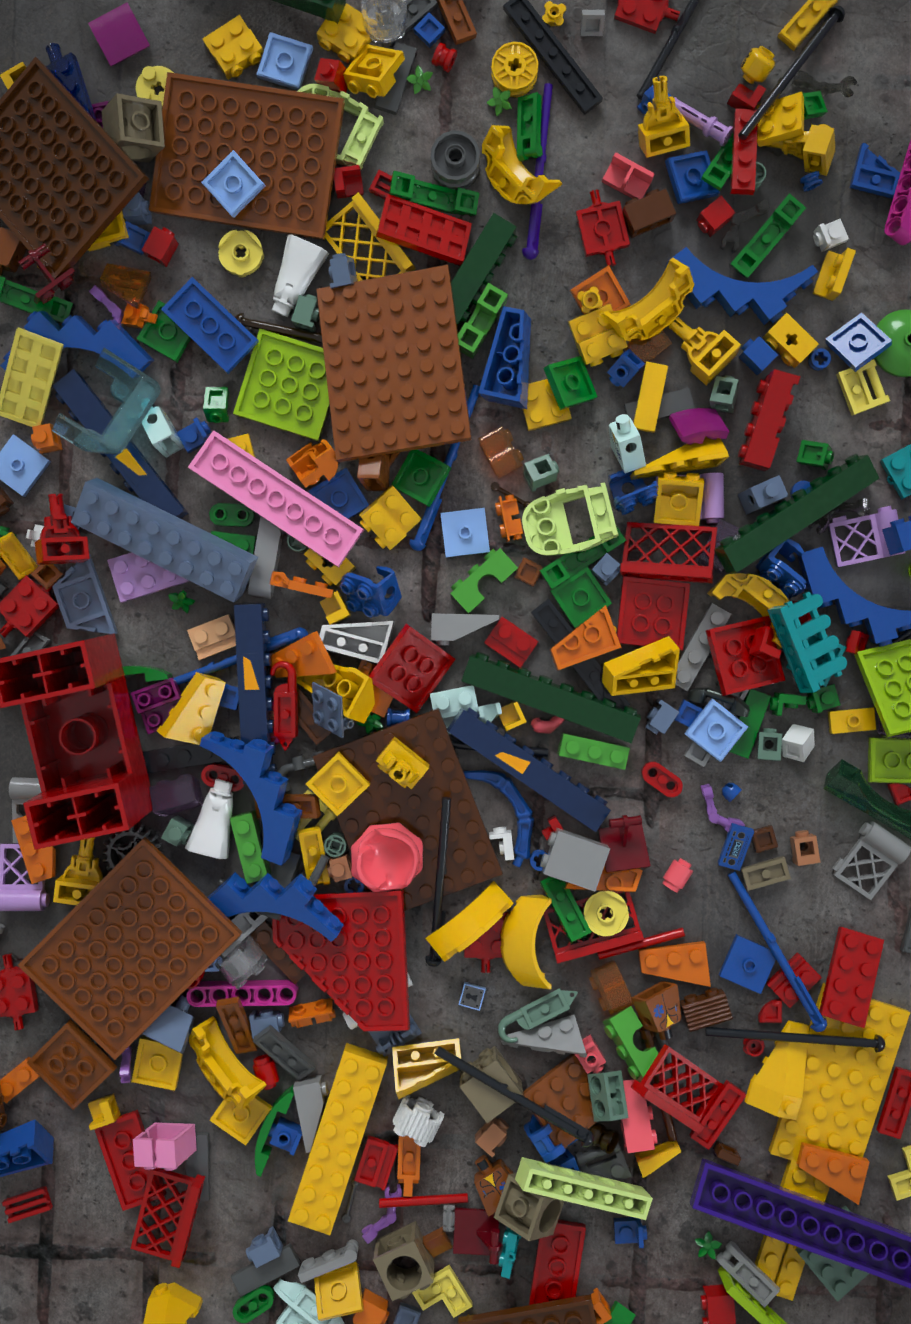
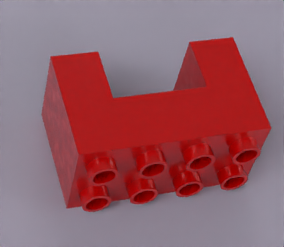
M115 633L0 658V708L20 704L41 788L40 794L23 803L34 850L130 830L155 808Z

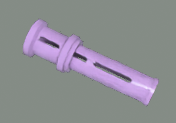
M675 97V106L688 123L702 130L705 137L710 136L720 142V146L724 147L734 131V127H727L718 122V118L715 116L707 117Z

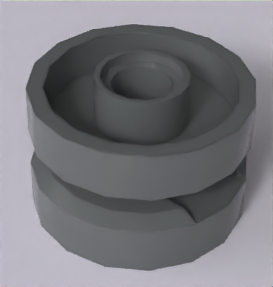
M456 130L445 132L435 140L431 148L430 157L431 170L435 181L439 186L454 190L458 187L469 188L474 184L479 175L480 150L477 142L471 135Z

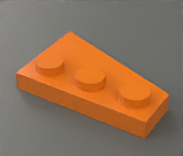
M606 605L550 649L557 671L621 648Z
M317 631L271 655V668L279 661H286L293 665L297 676L326 675L337 672ZM278 668L275 672V677H288L287 670L285 668Z
M23 816L11 820L31 884L55 877L56 849L54 846L34 850L27 817Z
M604 866L596 891L636 892L643 870L633 869L606 873ZM568 882L566 883V886L564 888L574 890H588L586 888Z
M704 941L638 949L642 973L711 987L706 943Z
M802 1142L796 1163L798 1167L859 1205L870 1163L869 1160L864 1157Z

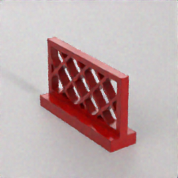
M627 522L626 541L624 543L620 573L622 577L713 583L714 549L716 548L718 529L717 527ZM632 528L642 529L645 533L637 542L631 537ZM657 530H664L668 536L660 543H657L651 535ZM680 531H685L690 538L680 545L674 536ZM702 533H712L711 541L704 547L696 539ZM649 537L656 546L645 554L639 545ZM671 539L678 548L667 555L661 546ZM694 540L701 549L693 556H690L684 550V547ZM635 548L643 555L638 561H628L629 553ZM659 549L666 558L659 563H653L649 556ZM679 551H682L688 558L683 564H675L671 559ZM704 552L709 557V565L698 566L694 559Z
M625 892L627 907L629 906V916L632 917L635 927L623 929L612 936L593 938L595 933L592 932L588 940L582 941L579 939L577 940L578 943L571 944L569 941L567 946L560 948L557 947L555 939L559 931L564 934L566 933L561 929V924L557 927L550 923L548 913L554 912L553 908L546 909L544 918L557 964L644 940L630 892ZM589 897L577 900V905L584 908L582 904L586 903ZM609 907L604 909L601 918L604 920L606 919L604 916ZM552 927L557 929L555 935L553 933Z
M664 1044L641 1082L635 1079L631 1088L643 1098L700 1134L704 1128L700 1121L723 1084ZM671 1053L672 1062L664 1065L665 1058ZM685 1064V1072L678 1075V1067ZM672 1069V1077L665 1079V1071ZM659 1074V1082L651 1085L650 1082L653 1077ZM699 1074V1081L692 1084V1076ZM686 1079V1086L679 1089V1081ZM714 1083L711 1090L706 1093L705 1086ZM673 1084V1091L666 1094L665 1086ZM699 1088L700 1096L693 1098L692 1091ZM687 1093V1101L680 1103L679 1096ZM700 1102V1107L696 1114H694L693 1105Z
M162 1168L151 1169L130 1249L171 1260V1266L180 1268L187 1251L206 1176L197 1174L196 1178L176 1172L166 1171ZM154 1175L163 1177L166 1184L158 1187L154 1181ZM181 1182L188 1184L187 1190L179 1193L174 1184ZM169 1187L174 1197L166 1200L161 1191ZM156 1194L161 1203L153 1207L149 1197ZM177 1200L182 1210L174 1213L169 1204ZM164 1207L169 1216L161 1220L156 1211ZM151 1214L156 1223L148 1227L144 1217ZM172 1220L177 1229L169 1233L164 1224ZM159 1227L164 1236L156 1240L151 1231ZM146 1234L151 1243L147 1245L138 1242V1239ZM167 1240L172 1247L171 1252L163 1250L159 1244Z

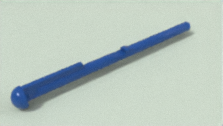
M473 385L467 401L469 420L479 396L480 386ZM461 442L450 445L444 461L446 465L451 467L453 461L456 460ZM447 478L431 506H427L415 539H410L409 541L410 547L415 551H421L426 547L425 543L442 502L440 496Z
M298 627L270 638V644H267V652L292 644L309 634L306 629ZM234 655L216 664L211 662L205 667L177 676L174 680L177 685H181L191 681L196 672L208 675L237 664V657Z
M735 871L729 873L730 881L812 1020L811 1029L816 1032L824 1031L827 1027V1020L823 1019L800 977H796L775 941L774 934L768 929Z

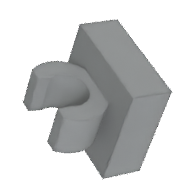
M582 10L581 36H603L605 10Z

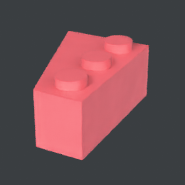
M634 1079L623 1080L629 1118L621 1119L620 1124L625 1142L623 1144L624 1151L627 1153L655 1150L654 1144L658 1143L656 1130H651L650 1120H653L651 1105L647 1106L646 1099L631 1088L635 1081Z

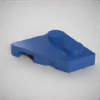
M862 143L849 188L893 199L900 172L894 167L889 166L880 155L877 157L868 149L869 146L866 143Z

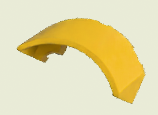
M491 125L482 143V154H485L488 165L485 168L487 176L494 189L503 198L516 204H533L539 202L562 185L560 180H548L545 175H539L538 177L532 175L517 158L512 129L509 126Z
M675 258L670 259L662 277L644 298L622 310H606L603 312L604 317L623 340L640 339L642 341L657 335L665 327L669 326L685 307L683 300L687 294L692 292L694 287L689 267Z
M749 573L724 575L707 593L709 596H715L718 600L725 596L741 599L754 607L762 617L769 616L768 609L774 606H782L789 601L782 590L774 586L771 581ZM769 616L770 627L774 634L772 642L776 644L777 649H780L782 646Z
M493 881L459 914L425 939L445 962L457 952L460 953L488 931L514 903Z
M544 895L520 896L515 901L516 905L510 914L506 915L501 930V953L504 964L522 986L552 989V984L545 979V973L541 972L535 953V938L538 925L544 912L551 904V899Z
M214 1016L191 1030L188 1040L190 1047L193 1048L197 1055L196 1061L201 1071L215 1091L228 1103L233 1101L237 1108L242 1109L267 1086L264 1081L251 1074L236 1058L226 1043Z

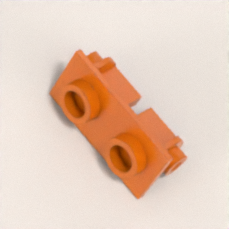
M508 495L502 501L501 496H499L498 503H495L497 516L502 518L503 524L499 525L501 537L506 538V543L510 541V537H513L514 540L522 539L524 532L521 519L512 520L511 517L519 515L517 499H514V495Z
M332 998L319 999L314 1002L289 1007L288 1022L291 1023L292 1027L296 1028L313 1025L312 1018L314 1017L317 1024L332 1021V1018H336Z

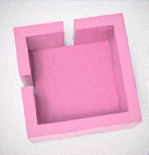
M153 1123L145 1132L140 1133L133 1139L134 1166L144 1167L145 1170L164 1168L166 1171H172L177 1169L179 1165L197 1151L195 1124Z

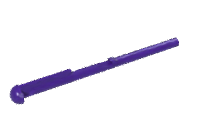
M550 83L544 84L541 111V146L543 154L541 157L536 158L535 177L543 175L544 164L547 158L546 144L553 85ZM540 201L531 204L527 248L522 249L523 256L528 260L535 259L539 254L538 243L543 204H540Z

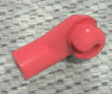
M555 715L549 721L534 718L531 721V727L534 728L533 730L536 733L550 734L565 720Z

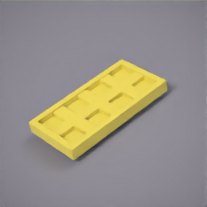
M22 328L16 329L0 391V416L30 427L42 425L64 344Z

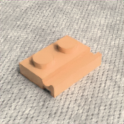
M230 614L187 630L198 660L236 647L235 626Z

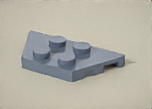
M89 553V560L71 566L65 573V576L52 586L67 629L118 634Z

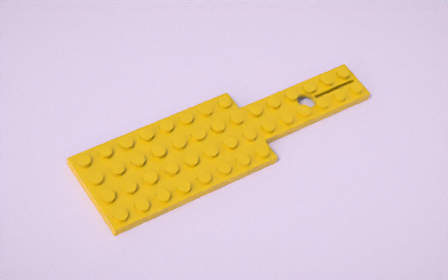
M826 983L822 984L816 1003L818 1010L820 1009ZM871 998L865 1028L822 1016L823 1019L827 1020V1027L822 1032H816L811 1029L810 1026L813 1022L812 1020L810 1021L809 1034L874 1039V1036L877 1034L885 1040V1048L883 1051L876 1053L874 1048L808 1043L803 1098L797 1119L792 1120L779 1117L768 1150L772 1155L788 1159L780 1184L781 1187L822 1202L826 1201L830 1187L799 1168L796 1164L802 1142L860 1157L864 1156L910 1015L908 1010ZM764 1235L755 1265L780 1288L776 1296L793 1301L805 1261L795 1250L796 1246L787 1245L783 1241Z

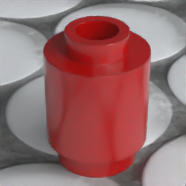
M268 1054L254 1058V1065L252 1066L255 1077L267 1084L264 1090L276 1087V1083L280 1078L275 1061Z

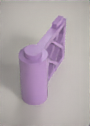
M700 474V478H704L700 520H706V524H719L720 519H725L724 474Z
M891 506L878 508V513L848 520L846 516L832 518L833 523L828 524L837 567L904 554L905 551L890 555L882 529L891 527L890 522L899 520L897 510H892ZM870 520L871 530L867 536L856 530L861 521ZM856 523L854 527H851L848 524ZM845 526L851 531L843 541L836 536L834 527ZM853 532L864 538L858 549L847 543ZM867 541L875 545L877 555L867 556L861 552ZM846 546L853 550L855 554L851 560L842 562L840 552ZM858 554L863 557V558L855 559Z
M0 844V911H44L50 902L49 893H46L45 880L38 882V884H31L25 878L28 875L27 870L21 874L14 867L23 858L19 844ZM7 848H14L20 855L12 863L6 858ZM12 870L19 878L13 884H5V876Z

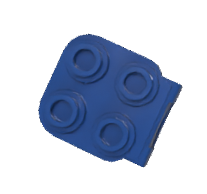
M621 470L608 475V482L614 500V509L625 515L634 511V506L638 502L642 503L643 507L654 503V498L658 496L659 486L657 481H653L651 485L646 486L642 478L631 480L630 476L635 470L627 473ZM623 484H633L634 492L629 494L623 493Z
M787 539L766 553L755 566L760 571V577L771 581L774 586L782 590L787 598L795 597L806 589V580L783 561L775 558V555L780 553L788 561L793 562L796 558L792 553L795 552L799 556L804 554L801 546L791 539Z
M377 566V573L384 577L377 584L366 577L348 572L343 575L340 588L347 595V608L352 612L362 611L369 618L378 617L379 615L388 616L402 598L395 572L389 567ZM386 593L391 595L389 598L384 597Z
M533 1114L531 1121L524 1125V1130L544 1162L548 1163L563 1154L566 1149L562 1143L557 1146L553 1144L548 1136L553 1129L549 1123L541 1127ZM575 1139V1140H574L572 1143H570L568 1146H570L571 1144H573L574 1142H576L578 1139Z

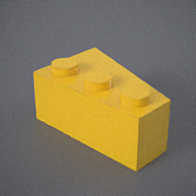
M668 636L607 661L603 666L602 683L611 696L675 688L680 648Z
M196 672L180 695L182 696L181 699L170 710V715L164 724L159 726L157 732L164 738L200 745L201 738L212 730L226 682L218 677Z
M459 1038L392 1047L395 1089L398 1099L460 1070L434 1054L436 1048L440 1046L462 1059Z

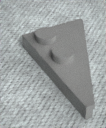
M575 1015L547 1022L533 1029H524L508 1034L507 1036L510 1038H518V1041L514 1043H507L501 1039L502 1044L509 1047L518 1048V1046L531 1047V1050L556 1052L563 1055L566 1052L579 1054L583 1058L587 1057Z

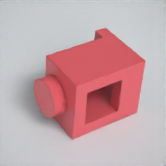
M590 1034L582 1039L587 1057H580L579 1054H575L587 1074L590 1072L594 1074L604 1069L603 1064L606 1063V1059ZM589 1056H594V1057H595V1058H593L592 1060L587 1061V1058H588Z

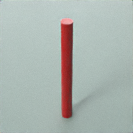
M683 928L646 937L644 940L597 952L599 960L681 938L685 936Z
M467 1193L379 1198V1208L468 1203Z

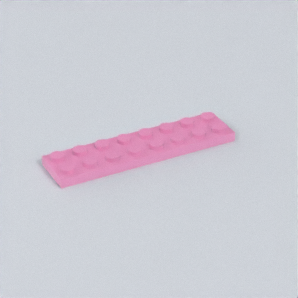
M214 430L188 466L191 471L338 568L364 532L363 528Z

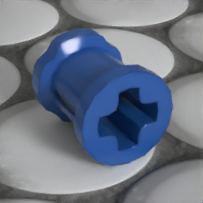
M388 708L387 727L410 719L411 709L392 710V708Z

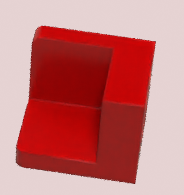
M738 84L727 104L735 109H755L766 88L758 85L755 91H752L746 86Z
M359 165L335 168L334 183L338 199L353 197L358 192L361 196L364 194Z
M764 626L756 629L749 654L767 662L780 658L781 650L774 648L775 644L772 642L774 635L769 633L770 627Z

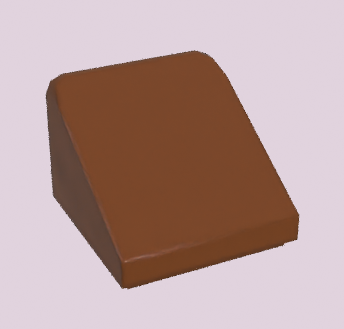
M53 564L39 565L31 573L46 590L63 576Z
M443 1226L423 1236V1244L433 1258L453 1248L449 1237L443 1231Z

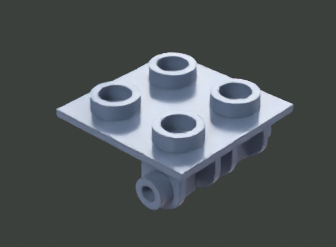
M312 682L314 723L344 738V730L351 729L354 726V721L343 715L342 696Z
M410 1013L409 1030L368 1031L377 1044L375 1047L379 1054L382 1053L385 1057L392 1052V1047L402 1046L422 1034Z

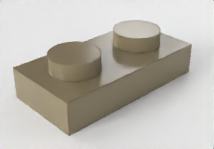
M784 856L741 868V874L747 891L791 879Z

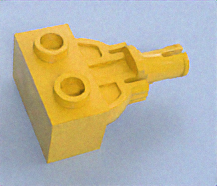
M659 76V81L657 77L653 78L654 98L652 103L648 102L647 104L648 111L644 116L643 123L638 124L639 147L646 158L690 146L689 124L675 106V98L672 96L668 97V78L666 76Z
M826 124L811 125L809 131H804V135L766 146L782 149L785 155L793 154L803 159L805 172L819 171L820 175L827 176L835 153L834 128Z
M677 317L675 319L676 322L673 321L669 329L684 340L681 348L687 352L688 360L692 365L690 372L707 386L738 355L741 344L725 330L718 335L714 332H705L701 327H698L697 330L692 329Z
M395 736L376 759V762L379 763L377 766L383 772L389 774L402 787L406 788L408 786L411 790L426 773L430 765Z
M95 837L80 840L79 854L71 857V864L65 869L63 875L55 881L53 902L78 905L103 879L102 871L98 866L99 858L94 859L93 855Z

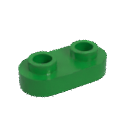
M217 503L212 506L209 512L211 521L218 526L248 527L255 520V513L243 504ZM220 510L224 512L222 518L217 517V512ZM242 511L246 512L244 519L239 518V514Z
M263 1285L239 1298L233 1308L234 1319L239 1323H248L270 1309L275 1297L273 1289L268 1285ZM260 1294H266L267 1297L263 1298L260 1296ZM242 1306H247L249 1309L244 1310Z

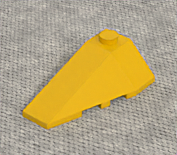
M705 436L703 444H686L650 462L645 467L635 470L630 477L631 480L663 475L664 471L680 473L718 467L729 455L721 438L710 439Z
M334 665L337 672L333 674L297 676V683L311 693L312 682H315L342 696L343 715L349 719L364 724L375 705L372 678L356 668Z
M788 1020L781 1032L809 1034V1025ZM775 1041L773 1051L769 1057L765 1056L762 1061L764 1065L757 1075L754 1074L750 1080L744 1102L774 1116L796 1120L803 1098L808 1043Z
M175 1282L158 1284L153 1288L148 1298L143 1324H187L186 1321L189 1318H195L199 1313L203 1303L202 1297Z

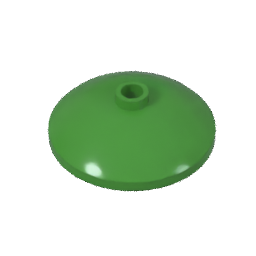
M897 310L886 315L876 325L892 340V345L874 359L880 368L893 376L911 377V343L907 340L908 336L911 337V310Z

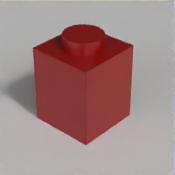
M320 58L314 78L316 83L328 86L329 90L339 93L341 91L347 92V85L343 76L347 68L340 60Z
M721 195L700 212L696 221L700 230L711 237L731 221L736 212Z
M154 226L142 251L148 258L167 267L179 243L172 231L164 227L161 230Z

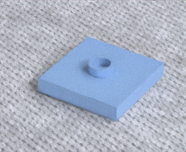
M270 32L256 74L257 78L298 91L302 86L313 52V46Z
M234 150L201 182L233 218L266 186Z
M13 434L0 451V480L21 496L26 497L51 461Z
M485 508L440 513L446 558L490 552Z
M711 699L684 735L721 762L748 726L714 699Z

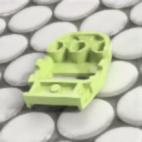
M308 84L301 87L298 92L344 98V111L358 116L341 155L337 154L336 164L344 166L359 165L360 170H362L375 138L384 124L383 117L379 115L377 118L369 112L365 104L362 102L358 103L350 97V94L343 91L340 93L329 90L328 86L321 84Z
M601 483L600 487L588 488L587 485L566 490L563 488L556 490V493L547 497L542 496L532 501L526 507L522 516L523 529L529 547L538 554L556 556L586 551L619 536L606 483ZM585 497L595 539L573 545L564 503Z

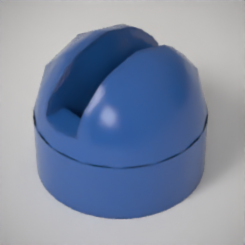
M727 783L722 788V795L731 802L742 789L734 783Z

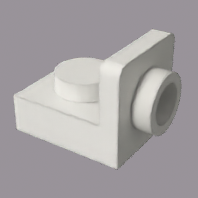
M841 219L826 225L822 223L813 231L814 242L816 246L820 247L821 252L849 240Z
M506 827L493 828V832H489V839L503 838V841H499L500 855L505 854V860H514L511 830H506Z

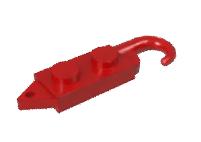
M279 661L273 665L270 674L274 676L278 668H285L288 673V683L279 685L274 691V737L278 738L283 749L286 751L293 739L298 736L297 674L292 664L286 661Z

